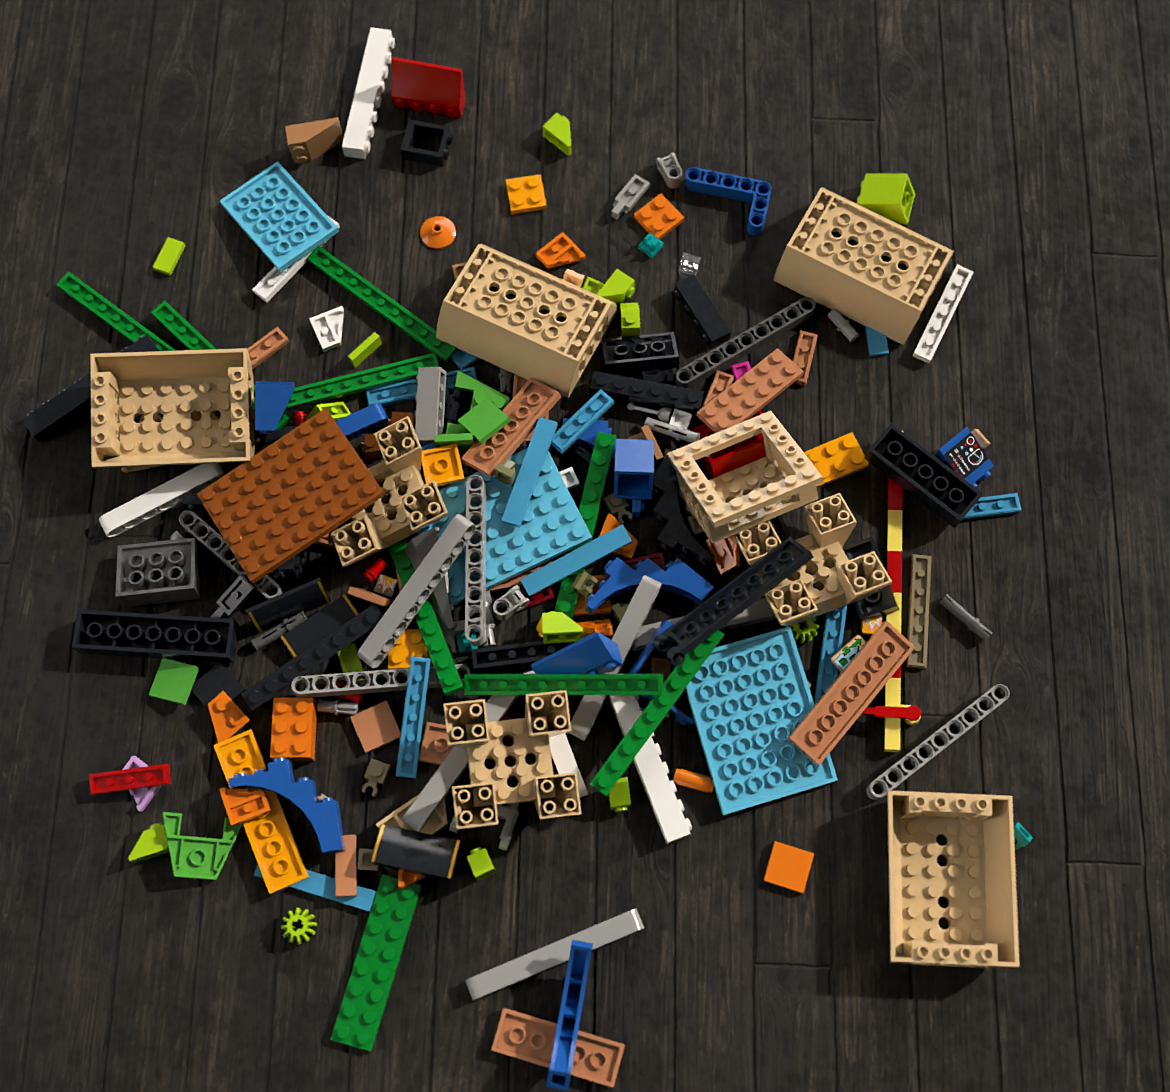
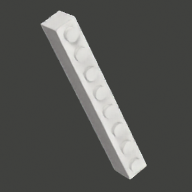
M370 29L342 144L344 156L365 159L366 153L370 151L369 141L370 137L374 135L373 124L377 122L378 117L376 111L377 107L381 105L380 94L384 92V78L388 76L387 65L391 62L392 57L391 48L394 49L395 38H392L391 30Z
M608 695L625 737L644 711V707H639L637 702L640 699L639 695ZM653 732L633 761L668 845L690 836L692 826L689 819H685L683 816L684 806L680 799L677 800L674 792H677L673 780L669 781L668 779L669 769L666 762H662L659 755L662 752L658 743L654 744L652 736H654Z

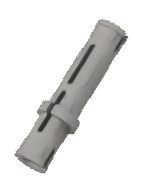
M647 417L644 426L649 425L650 430L674 437L678 441L684 440L693 443L700 439V433L687 430L683 426L677 427L651 419L650 417ZM657 426H661V427L667 428V429H669V430H665V429L659 428V427H657ZM675 431L686 434L687 436L675 433Z

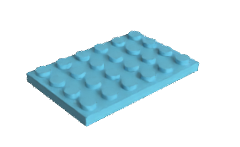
M278 162L220 200L224 209L280 272L339 232L338 227Z

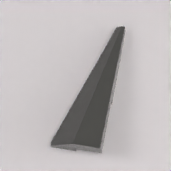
M434 527L411 538L404 548L415 571L437 542V534L440 533L439 527ZM446 572L429 597L446 629L455 630L457 623H454L451 614L454 606L449 603L448 593L451 592L448 573Z

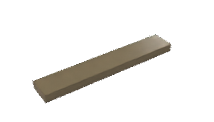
M911 555L907 640L915 648L906 658L905 667L926 669L932 556Z

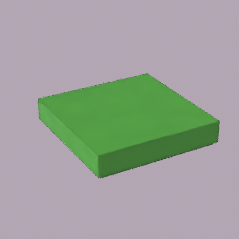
M487 397L458 419L459 424L468 433H473V437L481 445L511 422L509 417Z
M473 433L434 435L436 448L457 444L459 454L466 453L475 443Z
M162 658L149 695L186 705L199 668Z

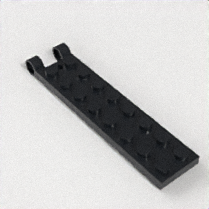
M789 537L665 632L657 635L653 639V646L661 653L667 652V659L673 665H681L685 661L686 654L694 650L699 644L711 637L716 631L727 625L732 619L744 612L745 609L757 602L762 596L814 558L811 551ZM663 640H665V643L662 646H659V644ZM672 641H674L677 644L676 647L671 648ZM677 653H679L678 657L676 659H673V657Z

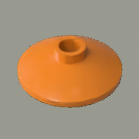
M436 216L429 218L423 223L420 229V236L426 246L433 249H443L454 241L456 229L449 219Z

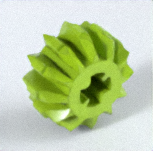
M816 617L790 626L795 642L798 638L801 644L805 642V639L809 642L812 641V636L817 635L816 629L819 628V625L814 623L817 620ZM801 624L805 625L803 630L799 628Z
M296 908L295 914L291 910L288 911L291 918L283 917V921L287 922V925L281 926V929L287 930L283 936L285 938L290 936L289 942L291 943L296 938L298 944H302L303 938L306 941H310L308 933L312 935L316 933L314 930H311V927H316L317 923L310 922L315 916L313 914L308 916L309 910L307 909L301 912L300 908ZM302 921V930L298 929L296 931L297 927H295V924Z

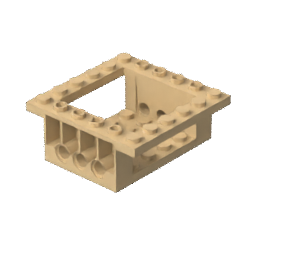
M772 411L667 453L668 459L677 473L681 496L712 544L817 500L816 485L823 483V476ZM763 434L766 457L716 478L708 480L695 462V460L755 435Z

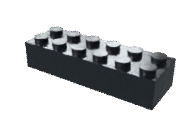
M892 423L869 448L864 459L953 528L957 527L983 495L977 488Z

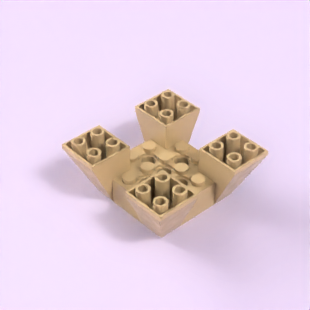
M408 416L374 433L384 461L368 468V470L385 495L353 516L351 523L331 532L343 567L367 558L440 521L448 515L436 482L434 480L426 484L421 474L422 448Z
M840 493L804 506L810 535L795 541L811 551L814 558L765 594L780 625H795L864 599L892 584V580L874 551L851 560L844 553L842 547L856 526L857 521ZM769 520L733 535L750 566L781 544Z
M567 690L527 694L525 696V718L487 722L485 699L444 703L448 745L467 747L471 785L452 787L456 829L498 824L497 805L534 801L540 819L581 814L577 773L553 775L549 742L550 737L571 732ZM510 737L513 740V745L506 747L502 743V739ZM526 755H533L535 764H527L525 762ZM512 757L515 760V766H506L505 758ZM492 759L495 762V768L487 769L484 766V761ZM509 777L516 778L518 784L515 788L507 785Z

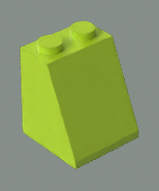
M866 173L864 181L861 182V194L857 197V204L893 222L908 224L915 192L906 173Z

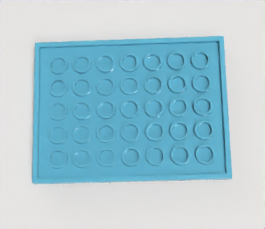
M527 449L510 456L508 459L515 462L516 478ZM549 451L520 528L502 523L501 521L513 486L511 487L497 480L495 475L490 478L479 471L472 474L481 476L486 485V590L592 540V536ZM470 476L464 478L465 481L453 483L439 490L448 515L440 521L418 531L419 535L434 527H439L440 533L437 534L439 539L456 515L460 514L466 518V482ZM477 483L472 488L477 489L481 484ZM481 502L473 503L472 507H478ZM475 520L473 523L478 525L481 520ZM475 538L472 544L479 543L480 538ZM466 545L447 571L451 589L448 597L453 606L465 601ZM474 557L472 563H477L480 557ZM480 575L473 576L471 581H478Z
M791 627L714 648L685 690L722 814H729L837 781L830 753L820 765H815L787 739L814 706Z

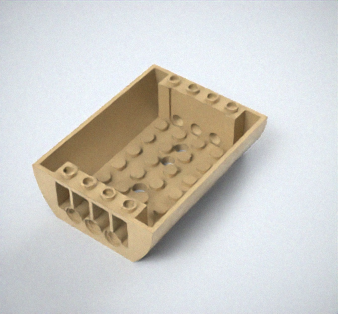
M822 187L787 244L773 281L805 297H810L832 310L836 309L840 314L904 345L954 251ZM839 232L841 236L835 238L831 233ZM848 240H855L857 245H850ZM888 256L891 261L884 262L881 257ZM904 264L907 269L901 270L898 268V265Z
M478 244L443 300L437 323L436 338L527 380L532 378L560 392V395L569 398L617 312V306L610 300L484 244ZM494 286L499 288L497 292H492L489 289ZM508 294H513L516 296L514 299L506 298ZM541 309H547L549 313L544 315L541 314L539 311ZM562 316L566 320L564 322H559L556 320V318Z
M247 348L90 354L91 451L93 468L235 463L250 461V458L255 455L254 379ZM215 411L221 413V417L218 420L211 419V414ZM195 412L202 413V418L199 421L192 420V415ZM158 413L164 416L161 422L154 421V416ZM138 414L144 415V420L141 423H136L134 420Z
M887 791L890 962L905 965L975 968L1019 967L1012 796ZM938 835H943L946 838L945 846H940L937 843L936 837ZM939 855H943L947 859L946 866L938 865L937 857ZM942 896L948 900L946 908H941L938 905L939 897ZM943 917L948 920L949 926L947 929L940 928L938 924L940 918Z

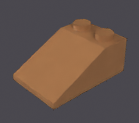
M338 117L285 126L287 142L294 164H304L313 161L344 140Z

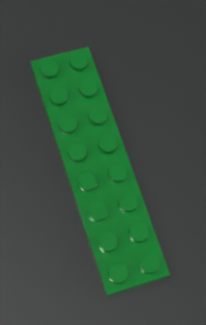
M382 874L331 1040L372 1052L421 892V885L412 883L403 889H398L397 878Z

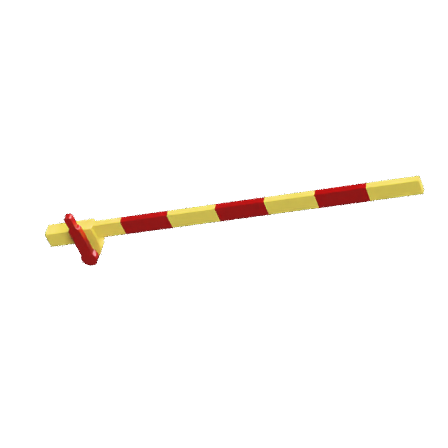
M888 477L887 574L892 580L891 586L900 610L886 614V620L901 633L903 488ZM901 666L885 684V706L866 707L861 713L862 715H875L876 718H885L884 752H900V719H904L908 725H916L921 717L919 707L900 705Z

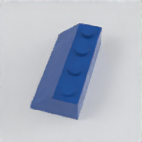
M597 631L531 664V667L535 674H605L616 670L623 663L618 644Z

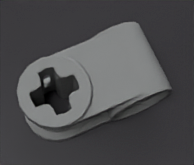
M672 152L669 156L656 158L657 168L662 174L666 185L669 188H678L681 185L682 169L678 164L675 154Z
M518 585L511 588L505 595L494 602L493 615L497 620H507L530 602L519 591ZM505 607L507 611L499 613L497 608Z

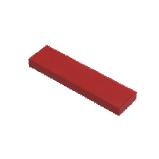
M169 764L89 774L90 795L171 784Z

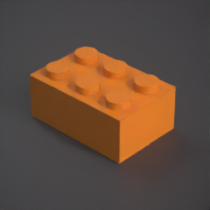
M273 698L271 759L285 757V759L290 761H315L317 701L314 698Z

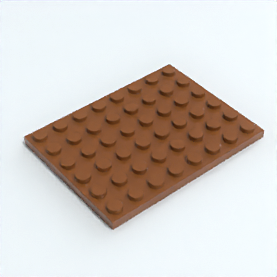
M326 408L251 457L250 461H245L197 493L253 584L385 495Z

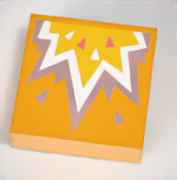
M882 616L861 620V635H873L882 624Z

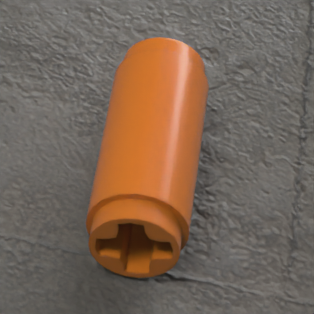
M676 768L673 779L674 783L712 793L714 784L710 776Z

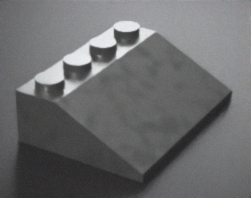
M196 538L118 546L115 597L122 607L200 599V576Z

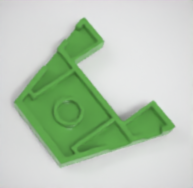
M460 371L457 372L455 388L473 392L471 409L486 397L501 411L509 404L510 397ZM452 423L447 425L446 434L468 433L461 425Z
M163 812V822L174 876L216 880L243 823L231 826L229 818H225L222 839L180 836L182 814Z

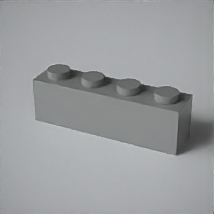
M441 367L419 368L416 376L418 388L415 394L417 406L414 412L416 421L414 430L421 445L435 443L434 435L443 434L447 372Z

